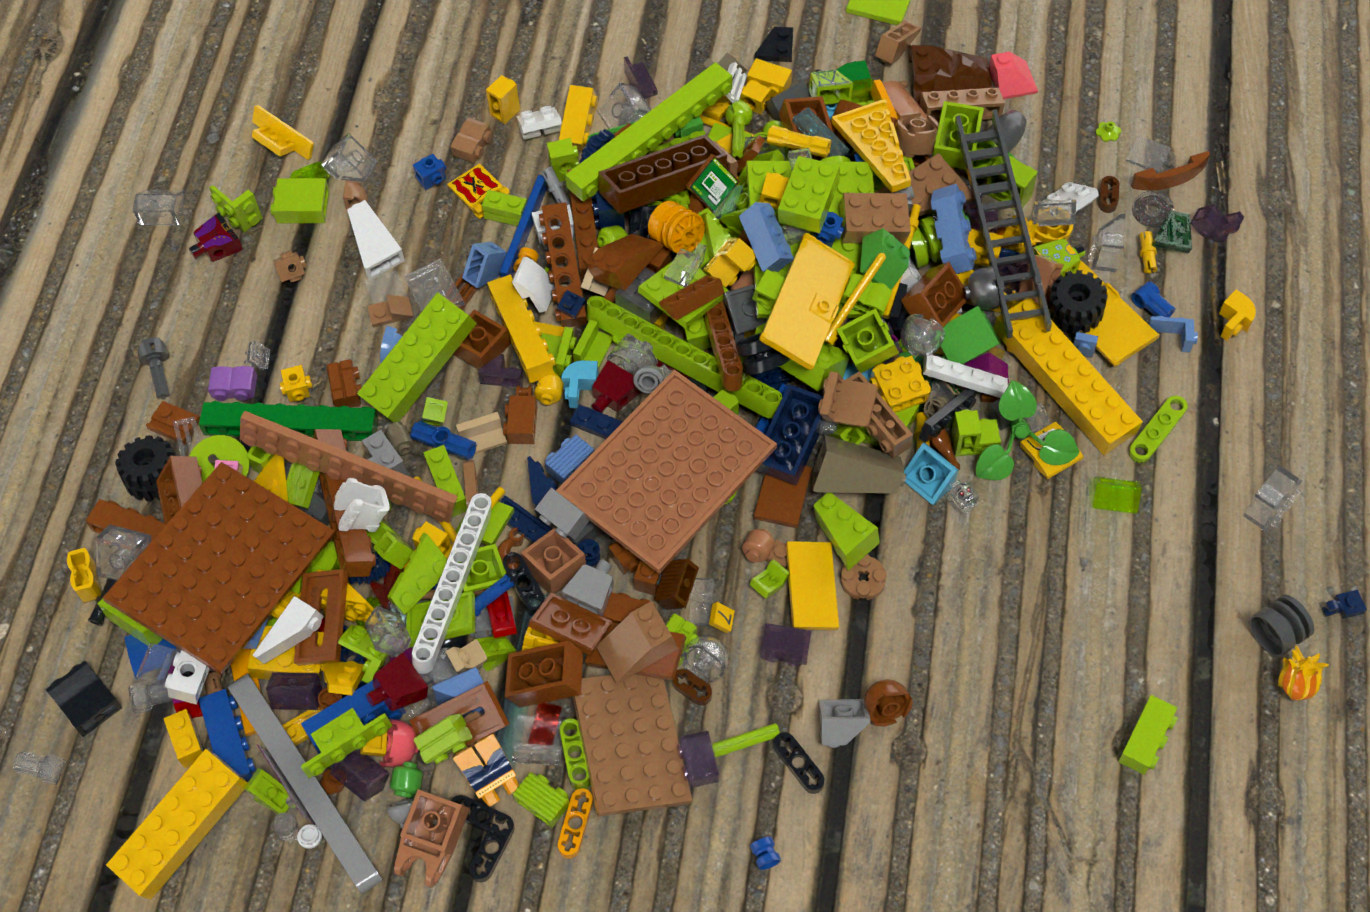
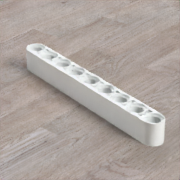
M476 494L470 501L413 647L412 665L419 674L429 673L435 665L491 517V498L486 494Z

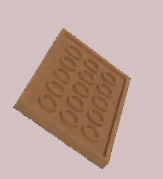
M634 674L617 684L612 675L582 678L581 695L572 698L597 817L691 804V792L664 679Z

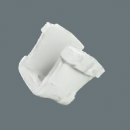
M348 478L346 483H342L335 495L333 505L334 510H345L338 527L340 531L346 532L349 529H367L369 532H376L381 520L390 509L387 494L383 487L379 485H366L354 478Z

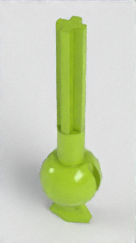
M739 98L738 101L733 102L732 105L727 107L725 116L728 124L733 127L732 156L741 158L743 156L744 129L746 125L750 124L753 112L749 104Z

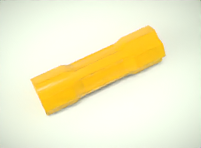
M774 125L768 131L767 144L801 150L824 158L829 155L831 150V139L809 136Z

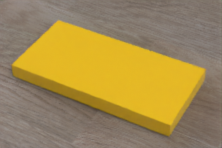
M787 541L786 557L789 572L792 629L838 630L839 619L831 542Z

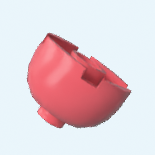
M389 719L393 726L387 731L386 755L383 757V761H379L382 767L394 768L395 766H402L404 762H410L414 753H418L419 750L414 742L416 733L413 727L405 721Z

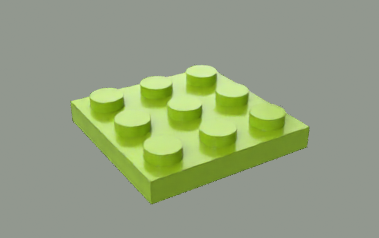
M680 255L639 285L638 293L670 316L659 305V302L708 274L686 257ZM723 286L724 293L728 292L729 290ZM723 294L675 321L684 328H687L724 299Z

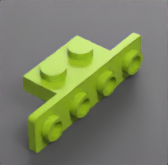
M351 708L311 733L321 753L300 767L308 778L318 776L330 765L342 761L349 753L363 748L368 741L376 736L385 734L393 725L385 713L363 725L355 710Z

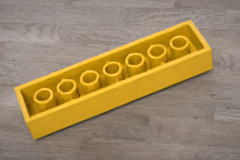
M1029 298L1015 305L1008 312L1011 314L1040 309V307L1032 298ZM1002 314L998 316L994 325V330L998 337L1103 455H1106L1137 434L1143 421L1052 320L1051 331L1046 332L1042 316L1011 321L1013 328L1012 338H1007Z

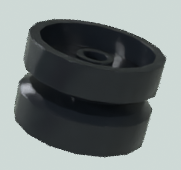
M761 333L748 337L736 344L739 356L748 357L742 363L746 375H754L774 369L789 362L791 359L761 342L759 339Z

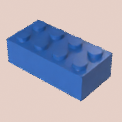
M372 680L357 689L353 695H347L302 722L301 725L315 750L320 754L321 751L312 738L311 733L351 708L355 710L362 724L366 725L384 713L388 719L399 720L406 713L404 707L391 711L384 701L374 707L371 706L366 694L374 690Z

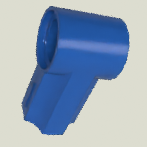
M1150 281L1131 294L1132 301L1137 307L1141 309L1146 308L1155 317L1163 316L1170 318L1175 312L1176 308L1160 295L1158 287Z

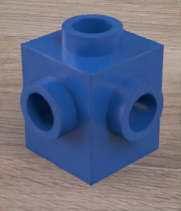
M434 154L424 157L413 164L415 177L425 190L440 184L446 179L444 171L446 166Z
M828 212L821 232H814L813 236L827 246L832 247L835 238L840 239L844 227H841L844 218L839 217L834 212Z

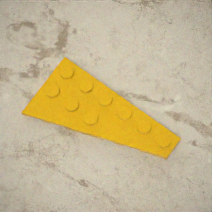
M886 99L832 116L834 127L861 158L868 163L869 167L892 193L911 186L909 171L903 159V152L899 147L898 136L890 118L891 114L887 108Z

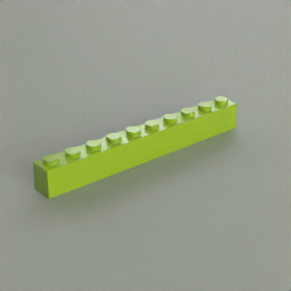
M713 63L565 174L567 188L583 202L589 197L594 196L599 190V171L642 157L656 149L661 142L669 139L678 129L685 127L690 120L698 117L707 107L714 105L723 95H727L732 89V75L718 63Z

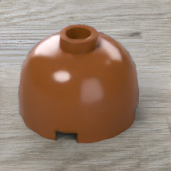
M890 679L874 683L867 690L864 697V708L869 712L870 720L876 726L885 727L897 723L895 719L901 715L903 718L907 716L913 704L907 689L899 682Z

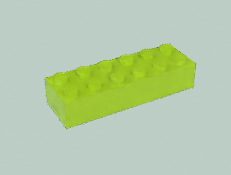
M437 292L357 394L392 422H400L477 323L467 313Z

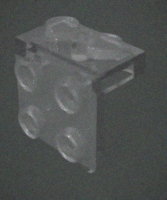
M516 716L514 719L511 762H518L520 764L535 763L546 766L559 765L562 754V746H560V725L562 721L559 718Z

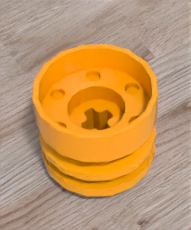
M666 201L657 206L648 222L650 237L678 255H686L696 249L705 232V223L702 217L675 201Z

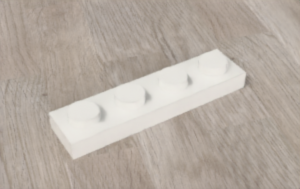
M926 354L924 358L923 375L1001 398L1008 387V378L930 354Z

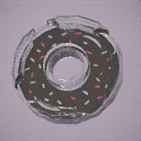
M1146 191L1135 198L1132 213L1135 219L1143 226L1159 228L1171 221L1174 213V204L1164 193ZM1148 207H1156L1158 211H1151Z

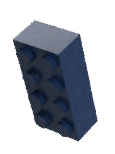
M790 384L788 385L765 434L777 443V448L756 471L797 486L826 422L818 410L819 402L823 399V396Z

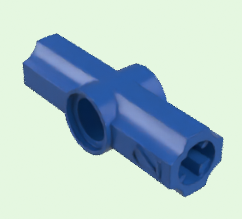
M422 421L415 422L412 427L410 436L415 441L434 448L444 445L448 454L450 453L466 460L472 459L476 453L477 444L475 441L451 433L447 427H435Z

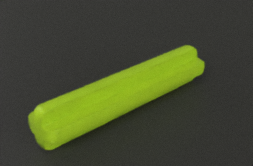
M774 723L713 743L711 749L713 755L719 757L774 739L780 734V730L777 724Z

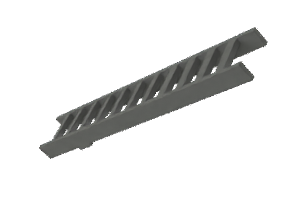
M997 109L992 112V122L995 130L964 134L961 117L956 116L955 126L989 265L993 267L996 278L995 284L998 288L1000 310L1007 338H1012L1013 328L1011 321L1037 316L1043 317L1046 332L1051 331L1052 322ZM997 139L999 147L970 152L967 144ZM1002 157L1003 164L973 169L971 162ZM1006 173L1008 181L977 186L976 178ZM1005 191L1011 192L1012 200L988 204L981 203L980 196ZM1015 208L1017 218L986 223L984 212ZM1019 225L1021 236L997 240L990 239L988 231L990 229ZM1024 243L1026 254L995 259L993 247ZM1028 261L1031 272L1000 277L998 265ZM1033 279L1035 290L1004 295V283ZM1038 298L1040 309L1009 314L1006 302Z

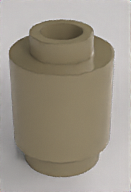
M394 422L386 428V437L396 452L400 455L408 454L414 447V442L406 426L401 422Z

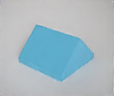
M924 442L904 470V474H906L905 483L934 505L955 485L958 469Z

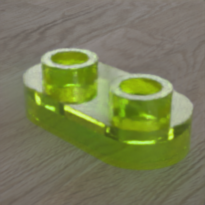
M315 162L293 171L290 178H326L327 180L330 177L329 166L325 162Z

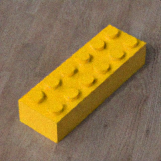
M205 749L106 866L139 896L151 900L241 795L248 782L218 755Z

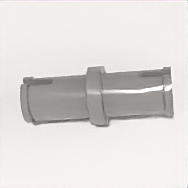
M550 166L541 171L549 186L548 190L552 192L557 203L566 202L569 204L571 201L562 187L563 183L557 178L553 167Z

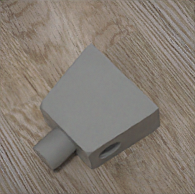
M599 560L596 568L583 565L562 590L563 598L603 617L610 594L614 588L613 577L608 575L612 567L611 564L605 560Z

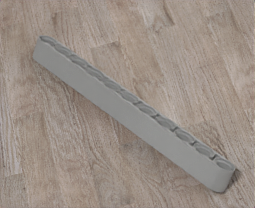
M245 674L227 687L359 892L363 895L382 882L383 879L316 776L308 778L300 766L306 761L249 674Z

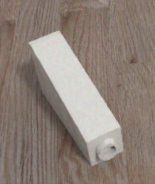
M365 200L347 209L369 281L405 261L401 247Z

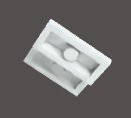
M523 257L512 283L522 299L530 297L539 313L547 311L555 284L550 283L549 274L530 258Z

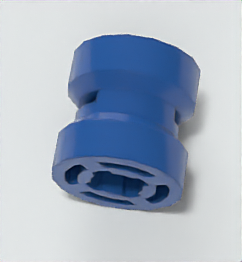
M772 837L761 838L750 845L752 854L757 857L756 864L759 870L772 868L781 862L779 853L774 850L775 843Z

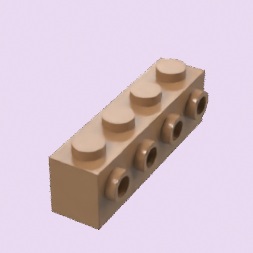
M999 88L922 92L919 106L926 115L933 117L937 122H940L944 101L983 107L982 120L992 119V112L997 109L998 116L1000 117L1003 113L1005 102Z
M860 371L846 379L869 383ZM877 392L870 424L866 429L870 436H875L879 441L881 449L885 453H889L892 458H895L911 448L913 434Z

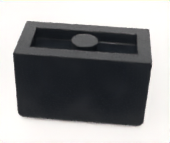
M899 283L888 328L913 334L916 327L915 322L901 301L907 294L908 285Z

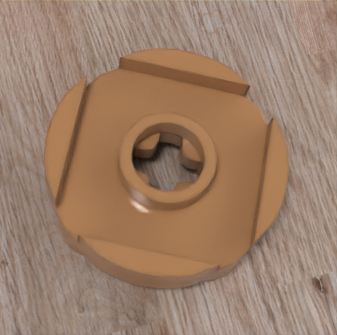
M867 554L849 571H847L845 565L843 566L841 585L850 597L858 600L859 598L870 600L879 596L884 590L887 574L883 565ZM859 574L868 575V581H859Z

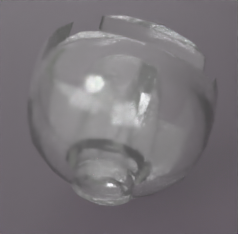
M913 314L907 317L900 332L901 343L911 355L919 357L930 356L937 352L942 345L945 331L936 320L931 318L928 321L923 319L924 315Z
M699 636L692 639L681 655V658L684 660L682 664L684 669L689 670L702 680V676L709 678V682L720 680L729 663L727 648L721 641L711 636Z

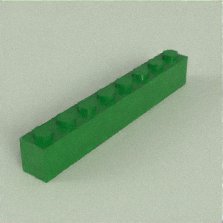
M212 401L203 402L199 426L204 435L240 437V419L243 412L247 411L312 438L315 429H338L342 431L343 438L346 441H362L377 432L379 419L376 409L370 407L350 408L348 406L329 407L326 405L307 406L304 404L296 406L282 403L269 405L263 403L243 404L241 402L222 403Z

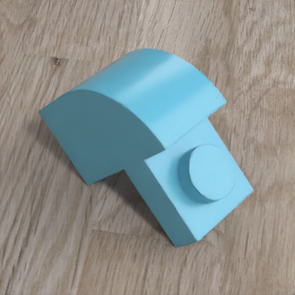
M577 361L570 364L563 371L561 379L564 383L565 399L569 401V408L578 407L580 390H592V386L599 375L598 361Z

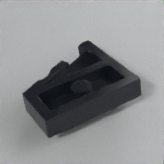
M774 27L755 52V59L772 62H792L793 27Z

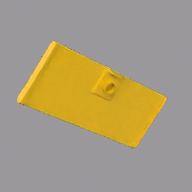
M804 233L764 330L761 333L760 341L803 367L812 370L830 325L835 319L839 309L838 305L855 263L809 233Z
M1080 261L1078 270H1083L1082 274L1091 272L1094 274L1093 278L1096 279L1098 276L1086 264ZM1102 281V285H1105L1107 289L1106 295H1108L1102 321H1099L1098 326L1095 329L1090 327V331L1085 334L1098 336L1096 349L1116 367L1159 338V334L1121 299L1117 290L1109 283Z

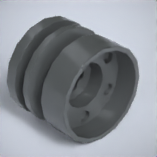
M1282 595L1249 619L1250 630L1256 641L1266 652L1276 657H1281L1293 649L1295 644H1300L1312 636L1315 630L1313 620L1308 611L1297 599L1290 595Z

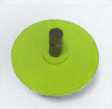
M215 435L205 438L193 448L189 455L197 457L198 466H201L202 483L214 471L215 460L239 461L243 467L242 475L247 477L250 461L247 458L248 453L239 441L229 436Z

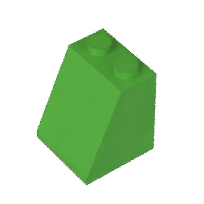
M976 306L948 322L943 329L933 332L934 336L931 337L935 346L942 348L945 354L942 356L943 359L964 364L1002 343L980 306Z

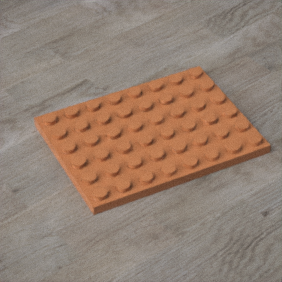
M673 370L571 474L556 492L584 512L587 519L660 574L777 448V443L679 372Z

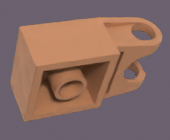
M418 789L400 834L401 840L394 866L395 874L403 876L414 861L422 858L426 864L425 885L433 888L438 883L453 855L470 808ZM434 819L438 820L436 826L432 824Z

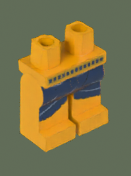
M494 733L474 742V746L486 764H483L472 744L453 755V760L466 777L478 798L482 797L489 807L500 801L494 789L503 785L509 795L519 787L515 777L517 776Z

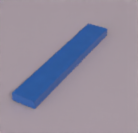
M543 175L537 176L500 269L501 277L510 274L513 277L515 272L513 269L514 262L518 259L519 250L525 246L533 226L532 212L539 211L547 191V182Z

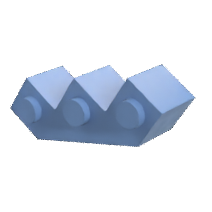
M957 184L933 190L931 206L932 210L937 213L938 221H935L937 238L942 243L943 250H940L942 262L946 263L949 261L956 274L972 270L977 256L974 248H971L968 243V235L971 231L970 222L968 219H965L962 213L966 198L964 192L959 190Z

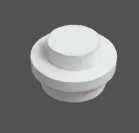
M308 824L299 830L297 840L303 848L312 849L321 842L322 833L316 825Z

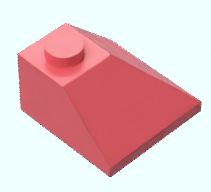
M1010 51L991 55L989 63L990 77L994 87L999 88L1003 100L1038 93L1030 69L1024 59Z

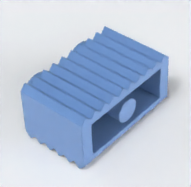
M575 434L571 439H565L561 444V448L556 453L552 452L547 456L545 460L546 472L563 484L595 450Z

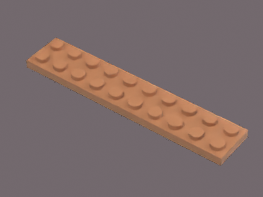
M244 411L241 416L240 440L249 446H257L269 454L282 456L291 463L302 464L311 471L327 473L328 477L334 480L340 478L347 481L348 478H354L366 485H379L384 488L387 498L394 504L407 506L417 513L432 516L437 521L449 523L453 516L457 495L247 411Z

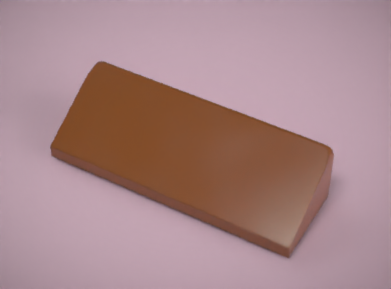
M706 275L661 300L659 305L673 319L678 320L721 296L724 293L722 281L719 278Z

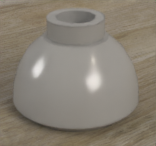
M653 365L642 366L634 375L636 388L646 394H651L664 380L660 369Z
M414 798L397 801L390 804L386 809L389 817L394 822L400 824V828L404 827Z

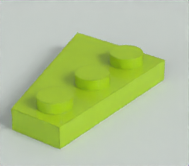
M423 533L419 540L421 542L417 549L411 553L408 565L404 572L400 573L387 596L397 610L404 615L440 581L447 563V558L426 533Z

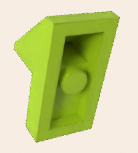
M491 636L477 639L487 656V660L482 665L487 672L508 660L509 653L517 652L506 636L498 638Z
M258 768L244 788L255 797L254 801L281 816H284L293 802L284 786L263 769Z

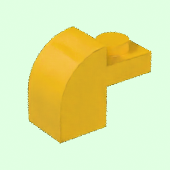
M1237 289L1224 301L1219 312L1221 316L1229 320L1220 337L1228 341L1233 335L1238 336L1242 330L1247 333L1255 318L1256 308L1254 303Z

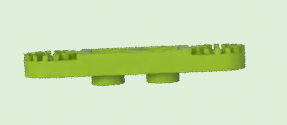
M1177 395L1169 397L1135 439L1129 450V456L1134 462H1147L1175 428L1183 415H1185L1188 404L1183 397ZM1171 403H1178L1182 409L1174 410L1170 405ZM1142 447V449H1145L1147 454L1139 455L1136 453L1135 449Z

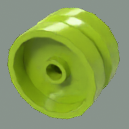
M932 216L920 219L919 228H917V231H914L909 252L917 269L928 266L929 257L935 263L942 261L940 250H943L942 243L937 238L935 221Z

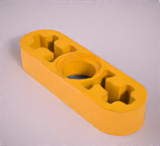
M580 788L573 792L559 836V853L567 859L574 858L579 854L593 807V796L585 788ZM586 796V801L588 802L583 803L581 813L578 811L579 803L576 799ZM572 818H580L583 821L582 826L578 829L570 828L569 821ZM569 834L573 835L572 843L575 848H570L569 851H566L563 844H568Z

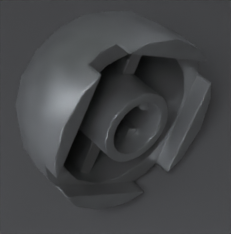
M992 266L973 272L968 279V286H964L966 299H971L972 304L975 307L980 306L982 310L996 309L1000 306L998 288L995 284L996 278Z

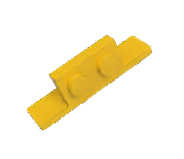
M254 106L252 122L260 128L252 131V138L278 156L295 151L307 160L312 158L314 143L261 106Z

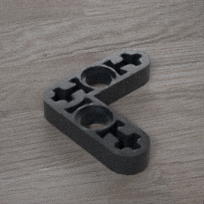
M457 795L451 801L458 804L463 802L465 807L470 808L471 811L470 818H468V813L465 823L487 832L469 867L470 874L476 882H486L492 876L514 833L515 825L512 818L507 814L467 796ZM481 811L489 814L487 821L483 823L475 820L477 813ZM494 816H496L495 821L501 825L507 822L509 829H503L501 832L499 826L493 823ZM491 842L499 845V850L495 854H488L485 850L486 846ZM483 855L487 859L484 866L486 873L481 872L480 875H477L475 868L482 867L484 859L481 856Z

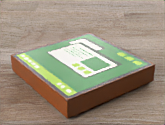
M711 154L686 184V187L706 208L715 213L740 181L715 155Z

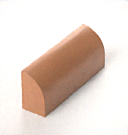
M897 81L883 82L899 119L902 114L909 112L921 113L920 117L927 118L925 112L901 83Z

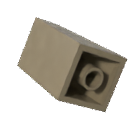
M825 435L811 474L812 488L814 492L897 493L899 487H903L906 480V474H904L905 466L902 465L900 456L892 458L889 453Z

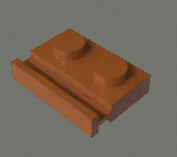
M162 401L152 415L150 423L146 424V427L150 431L185 445L186 439L192 435L198 426L200 416Z

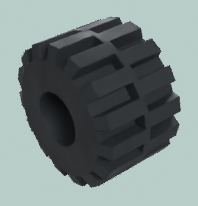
M1077 270L1075 274H1072L1071 271L1065 272V277L1060 275L1056 279V283H1053L1049 298L1048 309L1050 318H1054L1053 322L1056 326H1062V331L1073 330L1072 334H1076L1079 330L1087 333L1090 331V327L1095 329L1099 321H1102L1107 302V289L1105 285H1102V280L1099 277L1094 279V274L1091 272L1082 274L1083 270Z
M152 435L146 436L145 439L135 438V442L132 444L128 442L124 445L125 450H120L117 454L119 459H116L115 465L127 492L131 496L134 495L135 499L141 500L143 497L146 501H152L154 497L160 499L156 484L157 478L169 457L176 455L167 440L164 441L159 436L153 439Z

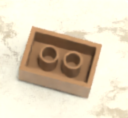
M843 193L839 204L840 217L844 218L841 227H844L842 243H862L864 236L882 228L902 244L906 243L911 232L907 193Z

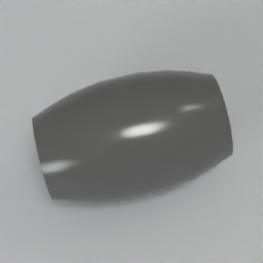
M1010 110L999 117L1008 153L1021 140L1027 123L1024 115L1016 110ZM993 124L989 130H995ZM997 139L991 140L999 147Z

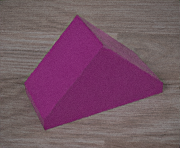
M990 352L964 364L1008 378L1009 383L1008 364Z

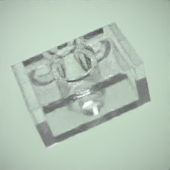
M376 606L367 619L365 627L375 650L397 657L409 648L412 639L400 614Z

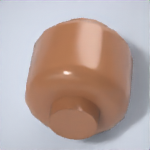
M754 529L747 535L742 545V551L749 561L764 562L770 556L775 546V541L769 531Z

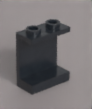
M86 661L72 667L70 672L62 678L53 681L45 689L82 737L122 709L121 705Z

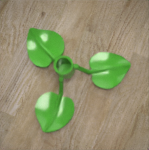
M1011 380L999 400L1001 415L1011 421L1010 428L1012 433L1010 434L1007 450L1004 451L999 444L990 445L984 449L976 464V476L989 480H1002L1008 477L1014 467V461L1008 454L1011 451L1015 437L1023 439L1030 435L1042 445L1039 456L1050 465L1066 464L1075 459L1080 451L1074 438L1065 430L1056 429L1050 431L1045 436V442L1030 430L1024 418L1032 417L1035 414L1037 408L1036 399L1028 388L1017 381Z

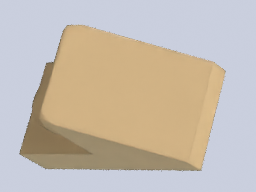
M477 639L462 648L452 647L446 651L456 672L459 673L466 672L475 667L478 670L487 660V656Z

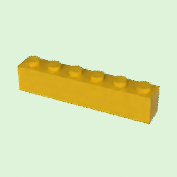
M510 274L487 282L490 297L503 326L508 329L510 341L529 382L532 383L541 380L545 376L554 374L553 366L556 363L552 353H547L549 350L545 338H540L542 336L538 324L534 325L535 319L532 310H527L526 298L522 299L512 283L513 278Z

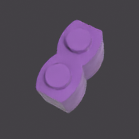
M225 366L211 368L208 391L211 397L218 401H225L230 398L245 401L254 398L257 373L254 367L249 366L233 368Z

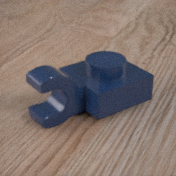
M1358 590L1337 594L1334 600L1326 602L1327 606L1322 607L1325 617L1341 613L1343 619L1361 615L1367 611Z

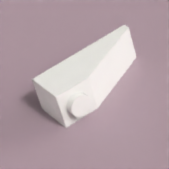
M294 596L253 656L262 663H267L310 637L320 627L324 616Z

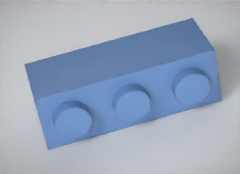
M755 202L739 216L762 272H765L766 269L778 272L794 259L791 248L783 235L782 227L779 225L770 203Z

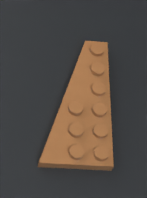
M939 153L909 171L915 195L911 200L913 204L921 206L919 216L936 212L932 210L931 206L933 190L957 184L959 190L964 192L966 201L969 203L974 202L972 191ZM885 186L875 193H891V191Z

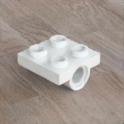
M544 106L539 111H524L519 116H516L523 140L541 136L540 129L543 130L544 135L560 132L561 117L555 107Z
M1068 182L1055 193L1049 194L1045 200L1040 202L1042 210L1047 209V206L1060 207L1070 214L1069 217H1072L1092 203L1099 194L1096 188Z

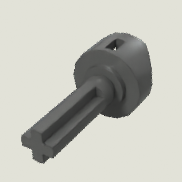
M154 337L142 340L138 348V357L140 363L150 367L157 399H166L170 394L162 362L168 359L169 355L165 343L160 338Z

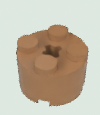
M918 112L904 113L900 116L896 126V133L900 150H902L904 156L912 158L915 155L933 154L938 131V122L929 115H927V118L920 117L921 113Z

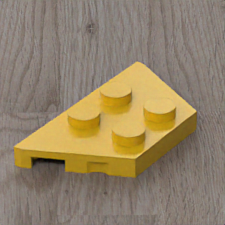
M275 454L254 482L288 502L284 457Z

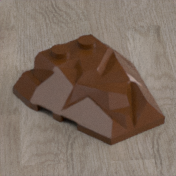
M908 45L909 62H912L914 74L913 98L918 105L920 104L922 92L992 88L988 58L932 45Z

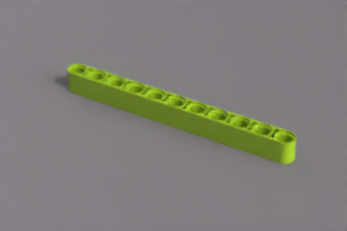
M591 296L588 298L586 314L588 322L589 320L598 322V327L628 342L630 345L717 392H720L722 389L726 390L723 387L714 356L603 297ZM744 372L742 388L738 391L726 390L729 394H734L741 405L771 419L774 417L782 400V394L778 390L750 375H746Z

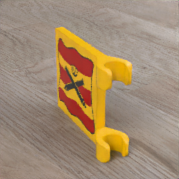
M480 163L447 184L478 219L484 217L480 203L483 202L488 190L505 194L510 193L509 189L500 184Z

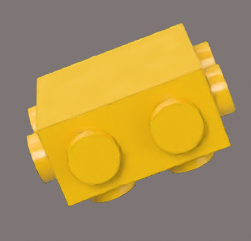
M912 355L906 358L904 356L899 357L886 365L882 363L875 366L869 378V383L877 386L878 394L894 413L925 403L931 392L929 382L924 380L920 364L915 362Z

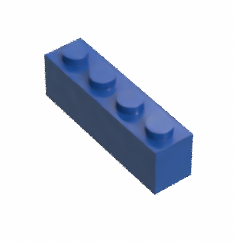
M226 689L200 697L198 700L213 753L218 755L249 782L253 772L256 771V766L253 758H249L247 751L250 750V745L247 737H242L241 730L244 727L240 715L236 716L234 710L238 708L233 695L230 696Z

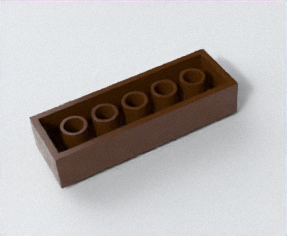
M705 134L599 171V193L619 214L628 212L629 210L687 190L686 184L711 154L715 155L727 167V154Z

